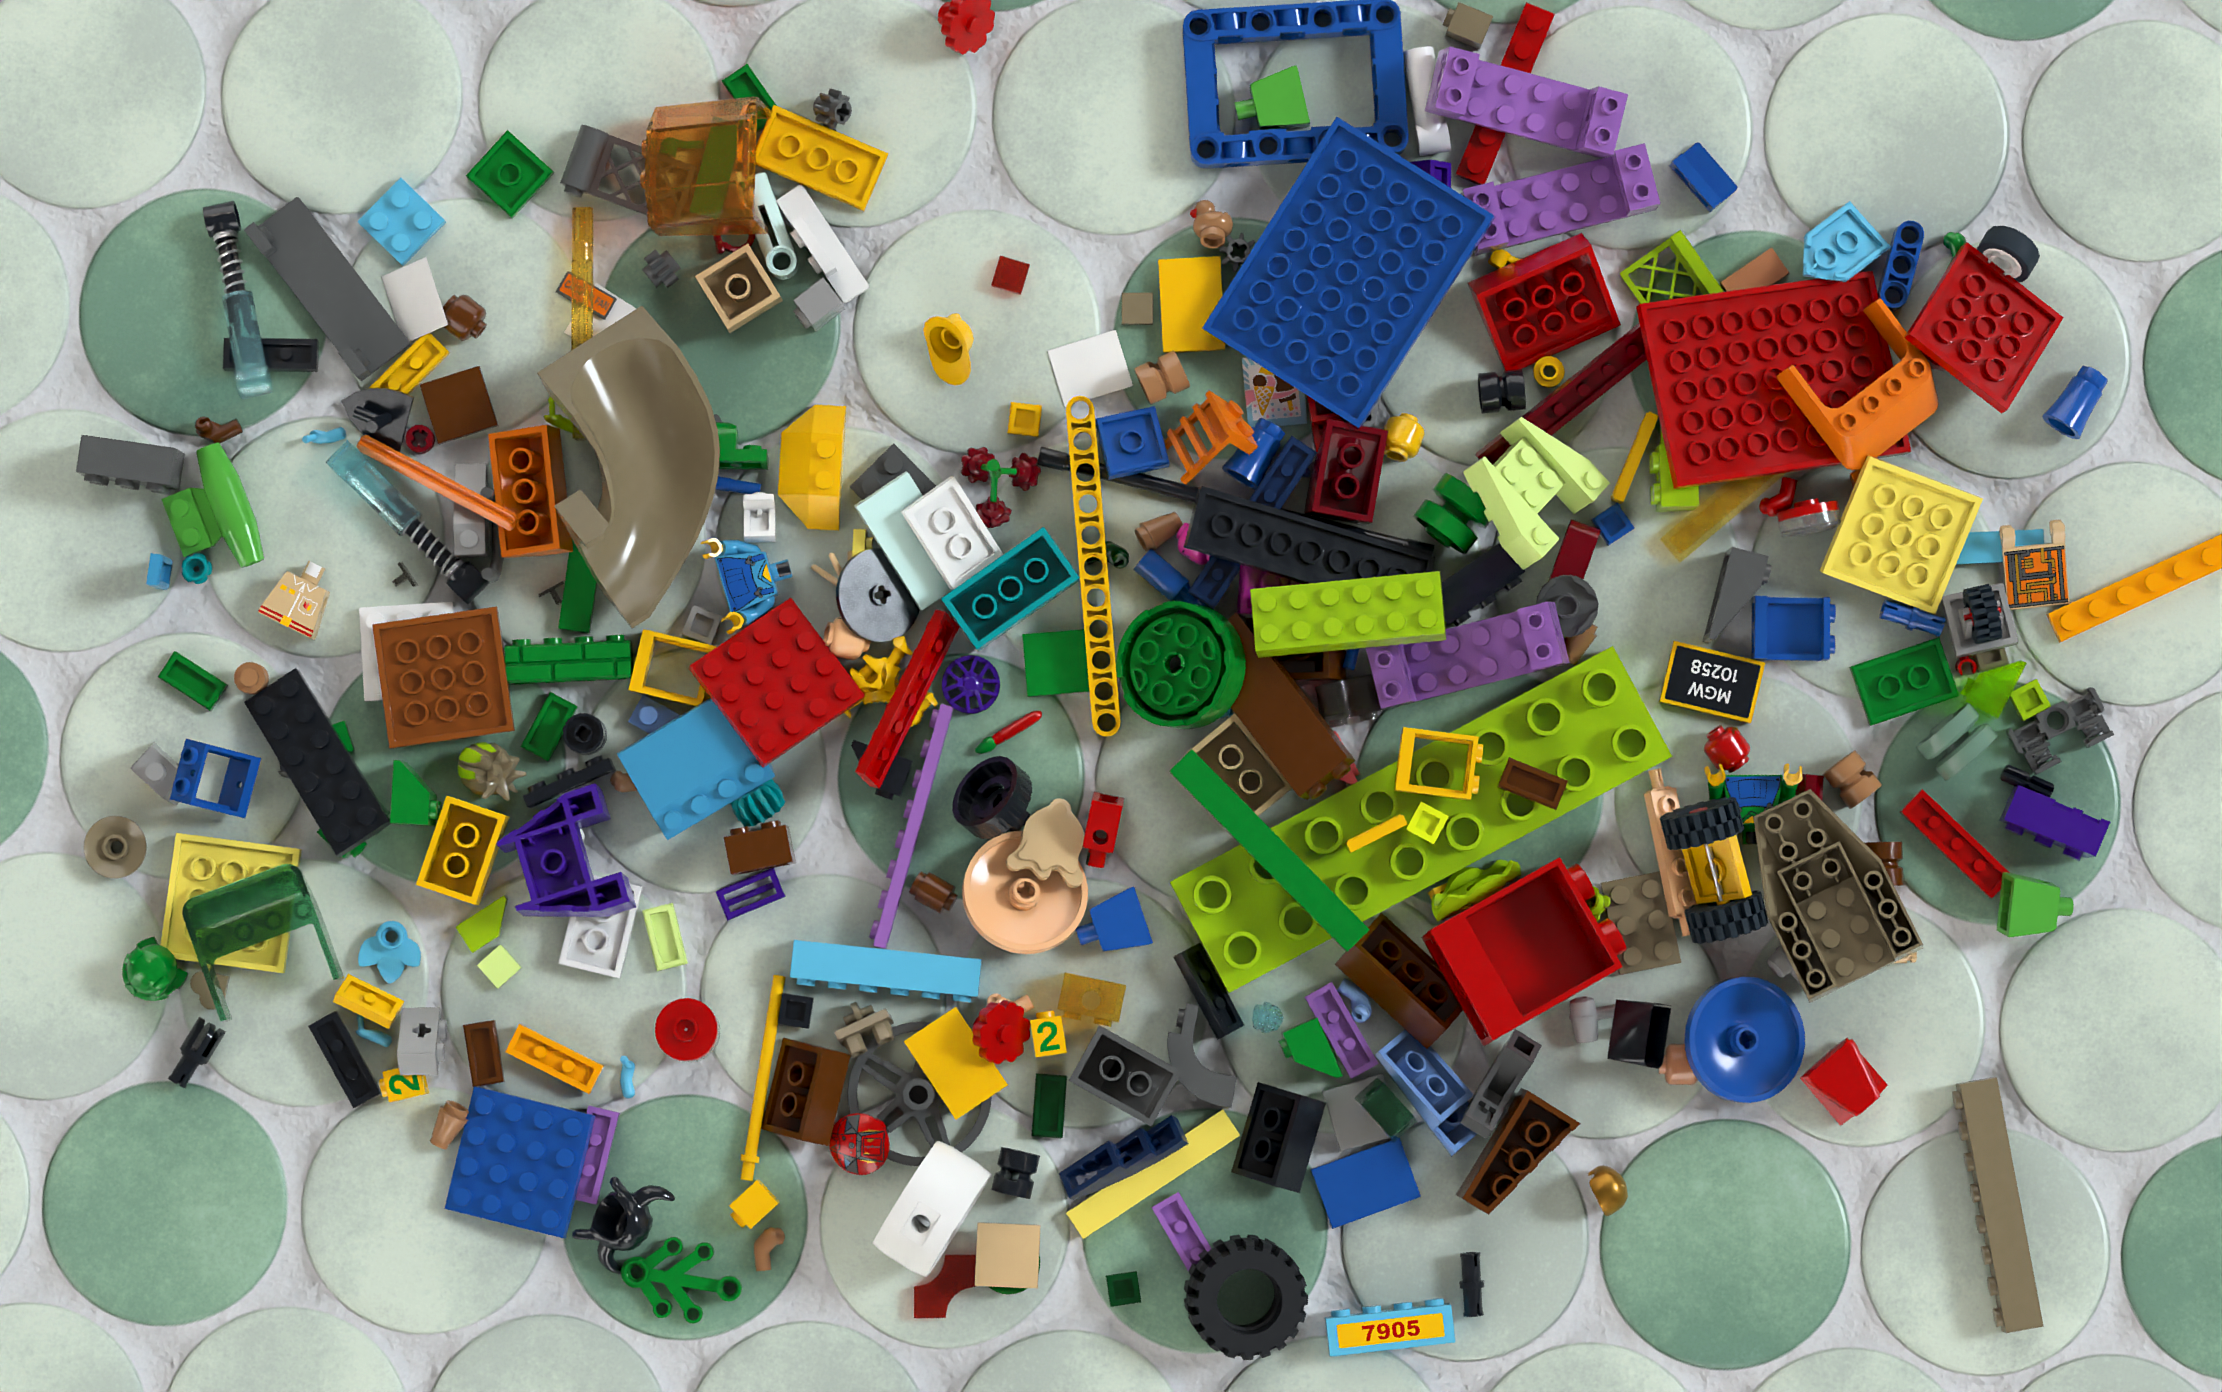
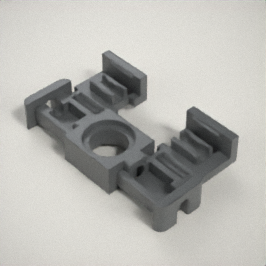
M2093 687L2086 688L2087 694L2067 704L2061 701L2034 715L2036 720L2015 731L2012 728L2007 729L2006 734L2012 740L2016 753H2024L2022 750L2024 747L2026 753L2023 755L2034 775L2062 762L2056 755L2052 756L2048 749V746L2051 744L2049 741L2046 742V740H2050L2077 726L2075 721L2078 724L2077 730L2082 729L2086 737L2083 740L2086 748H2090L2114 735L2102 714L2098 715L2096 711L2098 710L2099 713H2102L2104 706ZM2053 711L2060 713L2064 719L2062 727L2057 730L2050 728L2047 724V716ZM2101 732L2103 733V734H2101V735H2099V736H2097V737L2091 739V741L2088 740L2089 738H2091V737H2093V736H2095V735H2097V734H2099V733H2101ZM2052 758V760H2050V761H2048V762L2042 764L2040 767H2038V764H2040V763H2042V762H2044V761H2046V760Z

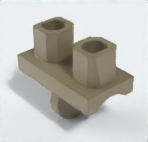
M857 1002L850 1004L853 1013L843 1017L846 1027L835 1031L838 1041L843 1047L845 1046L853 1058L868 1051L863 1041L865 1036L873 1033L879 1046L894 1040L891 1026L894 1022L887 1009L885 1008L875 1013L872 1005L860 1009Z

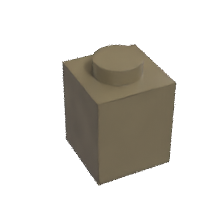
M1458 2L1456 10L1449 8L1443 26L1448 27L1445 36L1480 50L1493 16Z

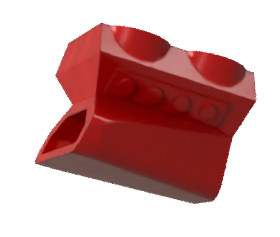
M1848 1038L1838 1043L1800 1077L1840 1126L1852 1117L1860 1115L1880 1097V1093L1888 1086L1860 1053L1854 1040H1849Z

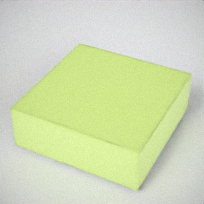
M501 944L477 965L497 989L522 968Z

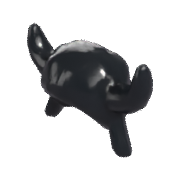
M612 1177L610 1184L614 1191L610 1192L599 1204L594 1213L590 1229H576L573 1231L572 1237L580 1240L599 1241L597 1249L599 1261L609 1271L621 1274V1267L614 1259L615 1250L629 1251L640 1246L647 1239L653 1222L648 1205L655 1200L674 1201L675 1197L669 1190L654 1185L644 1186L634 1193L629 1192L617 1177Z

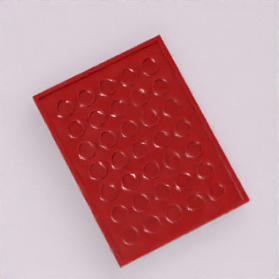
M1873 271L1857 273L1847 282L1817 278L1642 303L1636 306L1674 489L1841 464L1776 376L1791 365L1795 366L1825 406L1839 408L1893 367L1889 344L1863 311L1867 306L1879 299ZM1908 434L1877 458L1910 453L1911 447Z

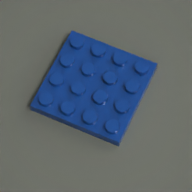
M474 1086L468 1109L469 1113L466 1117L468 1121L464 1125L444 1209L566 1238L596 1115Z

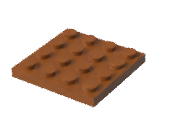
M497 606L372 624L390 749L515 731Z

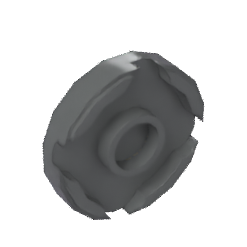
M1562 575L1552 578L1542 586L1537 596L1536 604L1555 602L1563 637L1571 638L1583 634L1593 625L1598 615L1599 603L1595 591L1587 581L1577 576Z

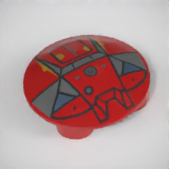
M853 1113L844 1116L834 1125L829 1147L833 1159L843 1170L855 1175H867L884 1165L889 1154L890 1142L886 1132V1125L883 1121L867 1114Z

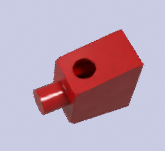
M1094 792L1082 846L1088 849L1086 865L1104 868L1107 853L1114 852L1125 798ZM1096 831H1105L1107 833L1106 838L1097 837Z

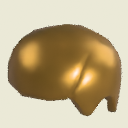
M1604 1165L1591 1170L1588 1176L1594 1174V1177L1589 1181V1184L1605 1216L1620 1210L1628 1198L1627 1186L1623 1177L1611 1167Z

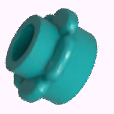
M195 553L191 557L187 556L182 562V576L188 582L193 581L195 584H202L207 581V576L212 573L211 562L207 561L206 556L203 554ZM195 566H199L200 570L198 572L194 571Z

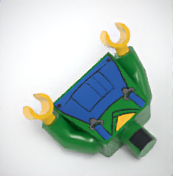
M1719 764V772L1711 774L1709 767L1706 766L1704 772L1708 779L1709 800H1717L1724 797H1734L1737 799L1744 830H1742L1743 845H1757L1753 817L1795 797L1797 785L1802 780V766H1799L1797 773L1790 774L1788 773L1789 764H1785L1783 767L1784 779L1783 775H1726L1721 764Z

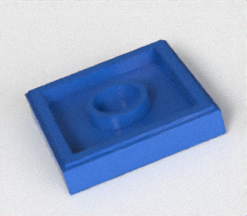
M1155 406L1095 418L1097 437L1108 480L1169 467L1170 462Z

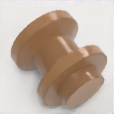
M246 662L236 669L234 681L239 690L255 695L268 686L269 675L263 666L254 662Z

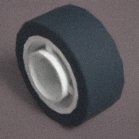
M1993 226L1988 229L1977 247V250L1988 258L1989 263L1992 261L2005 271V275H2010L2018 282L2028 279L2040 257L2038 248L2024 233L2007 226Z

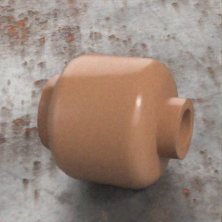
M1669 1044L1665 1049L1663 1064L1658 1069V1073L1664 1074L1666 1082L1670 1085H1694L1698 1079L1687 1060L1685 1044Z

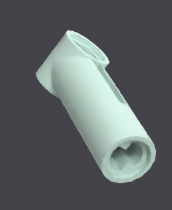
M766 173L755 174L737 182V186L768 270L777 279L785 280L793 277L798 270V259ZM766 209L779 246L773 247L760 210ZM780 255L788 256L791 259L789 267L785 270L776 269L774 267L776 257Z

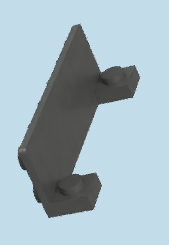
M299 197L294 198L259 226L253 222L243 229L260 252L270 261L360 381L365 380L410 345V341Z

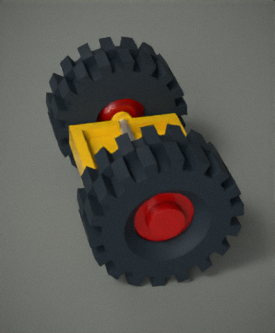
M1724 797L1717 800L1702 801L1694 805L1684 806V808L1675 809L1673 812H1668L1660 817L1667 848L1669 850L1682 848L1695 901L1698 904L1692 905L1689 909L1685 910L1692 942L1703 944L1705 942L1713 943L1717 940L1723 941L1727 938H1736L1739 935H1746L1751 933V931H1757L1761 927H1765L1769 920L1762 894L1758 890L1751 892L1736 833H1741L1744 830L1737 799L1734 797Z

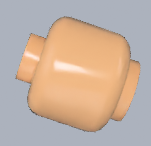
M837 617L833 622H828L824 631L823 640L825 646H828L830 651L838 658L854 661L861 656L862 652H868L871 641L854 634L841 617Z

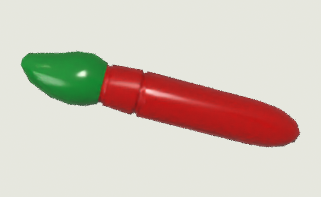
M1032 711L994 735L986 737L975 748V752L979 754L991 752L997 745L1038 722L1042 717V712Z

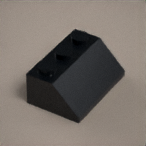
M1500 543L1441 583L1446 627L1452 622L1457 627L1471 617L1468 611L1477 605L1483 609L1497 599L1494 594L1503 587L1508 592L1523 582L1520 576L1524 574L1525 570L1513 560Z
M1258 1082L1231 1172L1275 1187L1300 1193L1326 1102Z

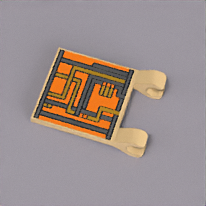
M2061 520L2049 522L2052 543L2016 547L2014 528L2011 525L2000 526L2005 593L2010 610L2070 604L2065 525Z

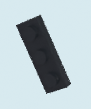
M224 338V371L318 372V339Z
M602 755L586 761V768L575 772L573 768L557 774L558 780L546 785L545 781H541L528 787L529 793L523 795L527 807L533 808L616 771L612 759H603Z
M1198 943L1175 955L1173 958L1217 1040L1244 1026L1202 944Z
M334 1011L308 1026L353 1108L381 1094L380 1087L338 1011Z

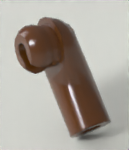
M206 416L198 418L195 422L196 433L201 438L213 443H222L243 433L237 418L224 425L211 421Z

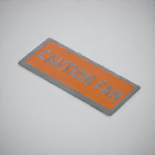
M567 271L556 290V293L604 320L617 298Z

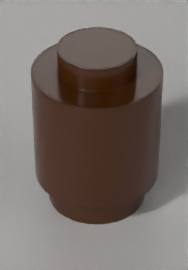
M922 871L914 880L909 891L910 894L915 896L914 900L939 914L944 909L950 911L958 897L954 893L956 888L954 885L930 872L926 874Z

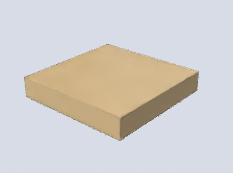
M978 1222L975 1286L1038 1289L1041 1225Z

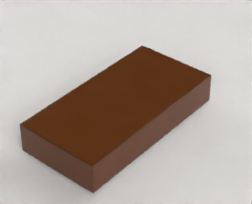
M1509 757L1497 787L1557 810L1568 780Z
M495 1020L463 1025L472 1086L505 1082Z

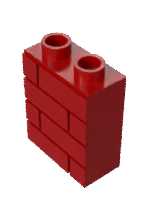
M1559 857L1434 927L1421 937L1483 1046L1623 967L1617 956L1627 950L1625 941L1612 920L1606 918L1599 923L1596 921L1585 902L1595 896V891L1587 874L1579 864L1576 863L1566 869Z

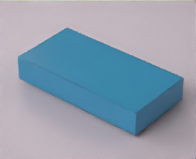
M151 553L146 584L156 589H169L172 559L160 554Z

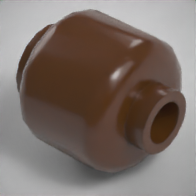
M453 295L443 306L448 323L443 328L460 341H465L471 336L477 339L485 330L487 324L483 321L486 317V310L468 295H461L459 297Z

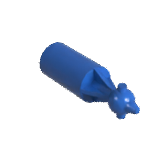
M1150 549L1133 569L1169 601H1181L1208 607L1187 593L1190 589L1189 580L1153 549Z

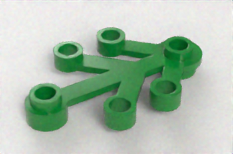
M678 1237L668 1238L664 1246L647 1258L635 1256L624 1262L621 1268L623 1281L630 1287L642 1290L653 1306V1313L659 1318H665L671 1314L672 1304L667 1299L661 1298L651 1281L665 1284L684 1311L685 1320L692 1324L702 1319L703 1310L699 1305L692 1302L683 1287L716 1292L724 1301H734L742 1292V1284L734 1276H725L721 1280L684 1274L701 1261H708L713 1257L714 1248L708 1242L698 1244L694 1252L667 1271L653 1268L669 1255L676 1256L682 1252L683 1242ZM671 1240L678 1242L679 1249L677 1252L669 1251L668 1243ZM701 1246H707L710 1249L708 1257L703 1258L699 1255L698 1251ZM634 1266L642 1268L643 1274L640 1278L632 1276L631 1270ZM727 1282H732L735 1285L736 1290L733 1294H727L724 1291V1285ZM659 1303L667 1304L668 1312L666 1314L658 1313L657 1305ZM690 1308H696L699 1311V1317L696 1320L688 1317V1310Z

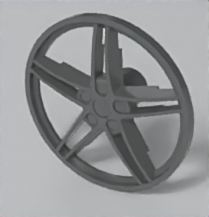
M910 1022L892 1027L894 1037L903 1033L920 1031L929 1025L930 1022ZM874 1038L866 1046L868 1051L858 1056L850 1074L848 1083L850 1114L860 1113L857 1101V1088L863 1069L872 1075L875 1080L896 1094V1098L877 1115L876 1119L882 1121L897 1106L904 1113L886 1127L887 1134L898 1128L909 1118L915 1117L926 1141L929 1142L932 1148L935 1141L924 1118L934 1115L943 1143L950 1146L939 1111V1106L944 1105V1102L917 1061L913 1071L908 1073L894 1064L873 1055L872 1053L879 1047L876 1038ZM868 1058L901 1076L898 1084L895 1085L865 1063ZM992 1096L982 1102L977 1121L968 1135L954 1146L958 1151H965L981 1133L989 1116ZM890 1149L887 1159L909 1166H920L925 1158L903 1155Z

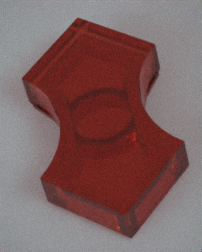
M946 1254L943 1268L939 1275L927 1284L914 1286V1318H946L947 1308L951 1299L964 1289L976 1287V1254Z

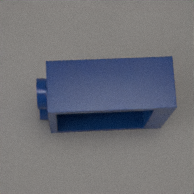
M186 739L181 752L170 800L245 818L261 758ZM208 752L230 758L218 803L196 798Z

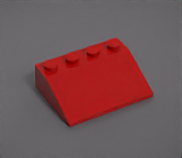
M1582 233L1468 282L1479 314L1505 371L1525 368L1536 363L1542 357L1552 356L1621 326L1593 248Z

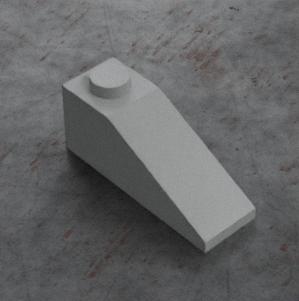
M455 464L454 481L480 494L481 489L487 487V464ZM454 502V555L458 558L490 557L489 520Z

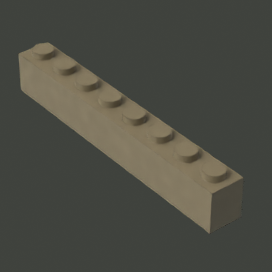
M1997 1077L1957 1083V1091H1952L1955 1109H1960L1962 1122H1958V1129L1961 1140H1966L1968 1153H1964V1162L1967 1172L1972 1171L1974 1184H1970V1194L1973 1203L1978 1202L1980 1215H1976L1975 1220L1978 1233H1983L1986 1246H1981V1253L1984 1264H1989L1991 1277H1987V1285L1990 1296L1995 1295L1997 1308H1993L1996 1327H2001V1331L2005 1333L2044 1327Z

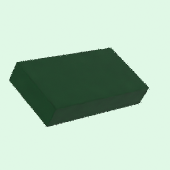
M1036 1073L1031 1136L1063 1138L1067 1086L1066 1075Z

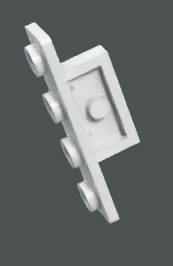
M798 185L777 199L778 206L794 228V231L790 233L799 248L806 246L812 255L807 260L817 274L824 273L842 302L848 303L869 288V284L802 185Z

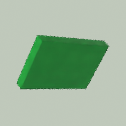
M1939 637L1849 667L1869 726L1959 696Z

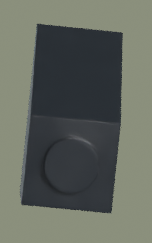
M853 740L851 746L858 761L863 756L868 745ZM896 755L880 789L876 788L875 795L889 800H893L894 795L901 797L913 761Z

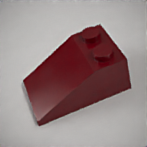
M1326 419L1309 482L1304 514L1359 525L1372 523L1388 430L1362 425L1358 428L1351 423Z

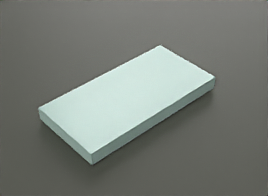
M905 471L854 505L918 608L924 610L952 591V589L948 587L901 513L902 510L923 496L910 474Z

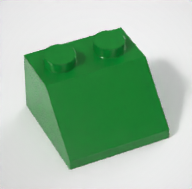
M394 760L390 823L435 827L436 820H438L442 810V802L437 800V795L407 762Z
M1315 1017L1281 1032L1284 1039L1278 1042L1285 1058L1292 1057L1294 1062L1335 1078L1343 1076L1318 1018Z

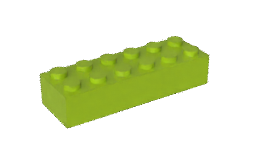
M1440 571L1250 589L1255 651L1258 658L1446 640Z

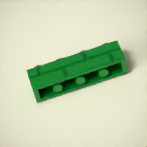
M607 635L606 641L593 642V636L574 637L575 643H562V638H544L543 644L531 645V639L512 640V646H505L504 648L507 681L509 685L631 679L633 672L632 641L625 640L624 635Z

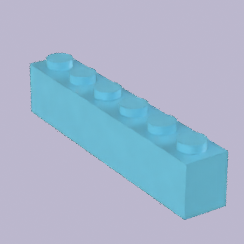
M794 940L790 977L797 978V985L815 986L816 980L828 981L827 988L846 989L847 983L858 984L859 991L877 993L878 987L890 988V994L909 996V990L922 991L921 997L940 999V993L953 994L952 1001L971 1002V997H978L982 959Z

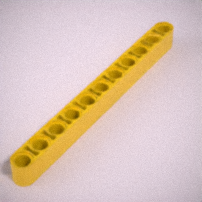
M1076 396L1069 400L1066 405V419L1092 725L1096 733L1108 737L1114 735L1120 728L1121 716L1095 409L1093 403L1088 398ZM1079 401L1085 402L1089 406V413L1083 419L1073 417L1071 412L1073 404ZM1082 432L1089 434L1092 439L1091 446L1084 451L1077 449L1074 445V438ZM1090 464L1094 468V477L1090 481L1083 482L1078 479L1076 473L1080 465ZM1085 495H1092L1097 500V507L1091 513H1085L1080 509L1079 501ZM1088 526H1094L1099 530L1100 538L1094 544H1087L1082 539V532ZM1091 557H1096L1102 562V570L1098 575H1089L1085 571V562ZM1094 588L1102 590L1105 594L1104 603L1098 607L1090 605L1087 600V594ZM1097 619L1103 620L1108 627L1106 635L1101 638L1094 637L1090 632L1091 623ZM1097 651H1105L1110 656V664L1107 668L1098 669L1094 666L1092 658ZM1101 682H1107L1113 688V695L1107 700H1101L1095 694V688ZM1104 713L1111 714L1115 718V727L1110 731H1103L1098 726V718Z

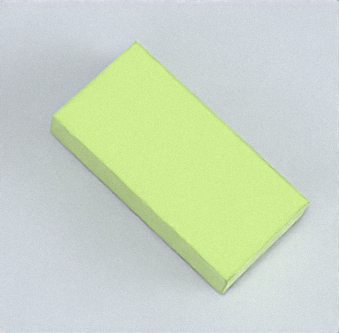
M669 903L642 910L657 971L688 964L674 904Z

